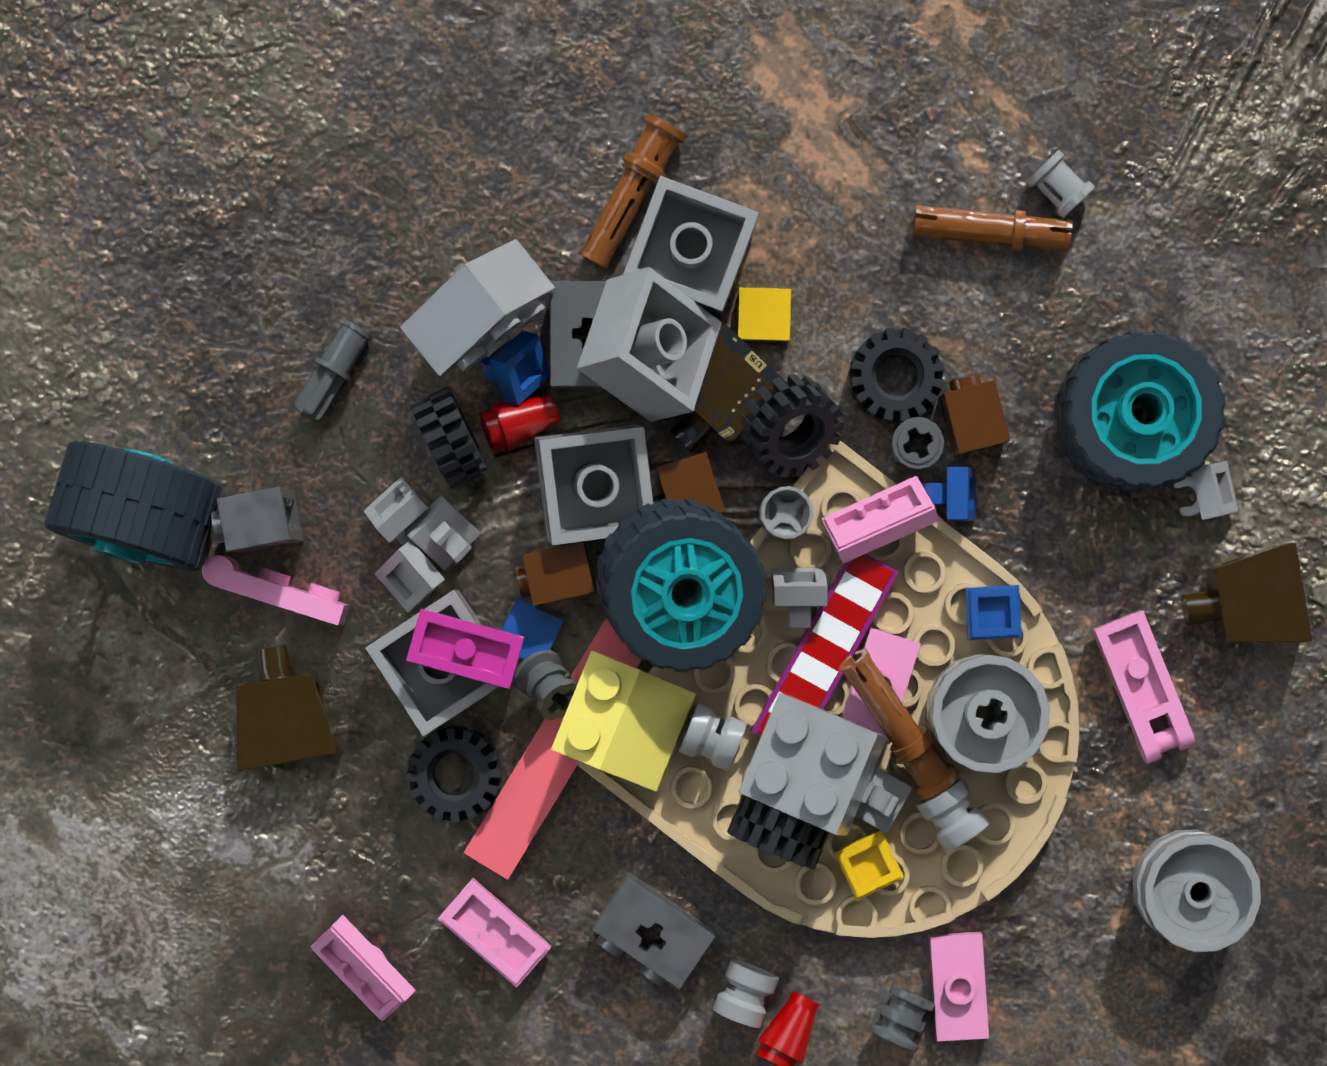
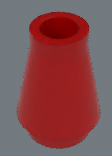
M550 394L525 399L519 405L508 402L490 403L489 410L479 413L483 432L493 452L504 448L508 453L548 427L560 423L557 407Z
M792 991L788 1001L756 1040L761 1044L755 1055L775 1066H797L798 1063L803 1064L815 1016L820 1004Z

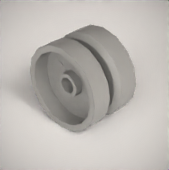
M975 654L955 660L937 675L927 694L925 718L930 731L935 736L934 742L946 756L973 771L1000 773L1019 767L1038 751L1048 732L1050 707L1044 687L1027 667L1007 657ZM990 703L994 708V715L991 720L982 722L983 719L976 716V710L979 705L988 706Z
M1197 829L1175 830L1155 839L1140 855L1132 876L1133 900L1142 919L1170 943L1193 952L1218 951L1238 942L1254 924L1261 904L1260 879L1251 860L1233 843ZM1196 883L1203 886L1202 892L1198 897L1190 894L1192 886Z

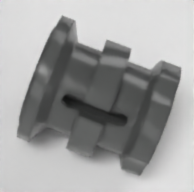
M914 417L905 420L897 427L893 434L890 448L898 464L920 470L930 467L938 461L943 452L944 438L942 431L934 422L927 418ZM912 431L916 437L925 435L929 443L922 449L925 457L920 458L916 452L909 454L905 452L903 445L909 441L907 432Z
M541 650L532 653L521 662L514 675V682L517 688L527 694L544 718L553 720L565 716L577 683L572 680L570 674L562 666V661L557 653L551 650Z
M892 984L889 990L892 994L890 1004L884 1003L880 1014L884 1017L880 1025H871L869 1030L876 1036L896 1046L917 1052L919 1047L913 1041L916 1032H923L926 1022L922 1021L923 1016L927 1011H932L935 1004L913 992Z

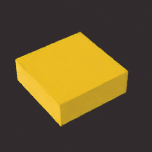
M739 287L738 336L743 341L789 342L791 289Z
M880 829L833 851L857 901L904 878Z

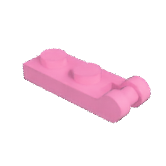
M211 556L205 560L202 566L203 578L212 586L335 625L345 624L350 605L338 601L341 593L339 591L314 583L310 584L308 592L288 586L291 576L261 567L258 576L241 571L239 562L231 556Z
M1138 610L1091 629L1144 762L1150 764L1162 759L1161 753L1176 747L1182 751L1195 746L1196 741L1144 611ZM1165 714L1169 728L1154 734L1149 721Z

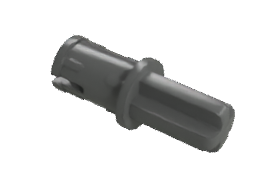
M344 320L341 329L322 359L319 357L315 358L314 363L317 364V367L294 402L295 409L311 420H321L344 382L350 383L352 380L349 373L373 336L354 323Z

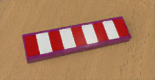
M867 554L842 564L828 589L827 606L818 607L811 620V628H807L756 719L751 729L752 732L762 736L779 693L792 696L820 709H824L843 675L839 670L840 664L850 655L853 657L899 574L898 571Z

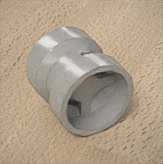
M791 486L779 487L771 491L762 501L759 510L760 523L764 530L772 537L780 540L794 539L803 534L810 527L814 516L813 505L809 497L800 489Z
M698 703L679 752L693 758L699 755L711 759L713 766L728 771L740 745L747 723L734 717L726 720L717 717L713 709Z
M960 778L956 779L948 789L939 795L923 799L917 804V808L924 819L932 821L935 826L940 827L936 837L945 851L952 850L967 842L990 824L980 809L969 808V791Z
M731 959L725 974L729 986H726L725 991L718 993L713 1010L735 1022L754 1028H761L766 1015L764 998L774 994L779 977L757 966Z

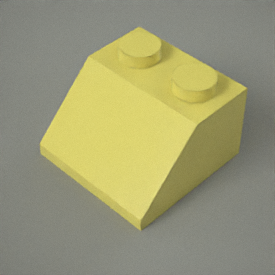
M591 651L551 750L658 792L697 694Z

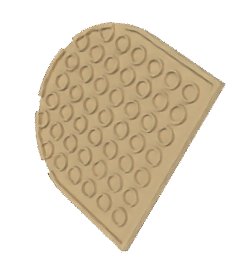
M840 441L838 445L829 444L828 448L833 454L828 459L822 455L819 456L816 460L820 466L813 471L808 466L804 471V475H801L793 485V487L803 491L813 505L814 516L810 527L800 536L789 540L774 538L761 527L750 541L758 553L756 556L759 562L763 565L766 576L764 578V586L767 589L766 602H764L762 608L763 616L759 626L756 625L750 640L745 646L742 645L736 650L734 656L726 661L722 660L713 664L711 668L675 672L674 669H660L653 666L648 672L650 675L697 694L658 792L580 761L577 765L739 892L764 909L790 922L817 930L832 932L840 936L865 938L900 936L925 931L955 920L956 917L976 908L986 900H991L1011 884L1037 856L1051 835L1067 800L1066 795L1071 783L1074 764L1077 762L1078 701L1073 675L1063 646L1059 643L1036 600L998 562L938 517V522L866 553L899 572L869 627L921 644L902 702L917 726H924L926 729H929L925 718L927 694L937 675L955 660L975 654L1010 658L1027 667L1044 687L1050 707L1048 732L1038 751L1019 767L1000 773L973 771L946 756L939 746L933 742L947 764H954L959 771L958 778L963 781L969 791V808L980 809L990 824L967 842L952 850L945 851L936 837L940 827L935 826L932 821L925 820L917 808V804L923 800L920 799L915 791L917 784L903 764H896L891 757L890 748L892 743L890 741L889 744L885 743L876 767L913 787L887 833L883 832L904 876L903 879L858 901L856 900L833 851L878 830V828L857 816L854 817L847 835L829 834L815 869H809L791 861L783 860L776 855L766 853L764 850L748 845V843L728 834L727 830L742 796L738 791L761 736L752 732L751 729L807 629L789 628L788 606H774L772 568H825L829 589L843 563L825 531L821 518L897 485ZM1019 585L1022 638L967 640L965 588ZM811 606V620L819 606ZM868 630L855 652L863 649ZM854 653L852 658L856 662L858 658ZM844 674L823 709L839 717L842 715L851 687V683ZM698 703L713 709L717 717L725 720L734 717L747 723L740 745L728 771L713 766L711 759L699 755L693 758L679 752ZM990 703L988 706L979 705L976 710V716L982 718V722L991 720L994 715V708Z

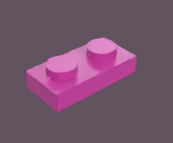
M420 609L406 661L510 689L525 637Z

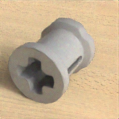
M1058 150L1026 183L1030 187L1037 186L1058 208L1056 214L1062 219L1095 186L1090 181L1084 183L1062 161L1064 154Z

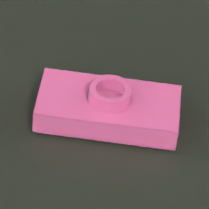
M915 476L825 516L821 520L826 533L844 564L938 522L939 518L936 508L918 477Z
M869 627L863 649L868 650L878 669L900 701L903 702L921 644ZM851 685L841 717L886 736ZM887 738V740H886V743H887V744L890 743L889 738Z
M474 878L471 879L438 918L440 922L516 988L551 948V945Z
M344 915L310 946L322 961L381 1021H384L416 991L386 960L383 952L372 945Z
M964 932L929 935L936 1041L989 1038L982 933Z

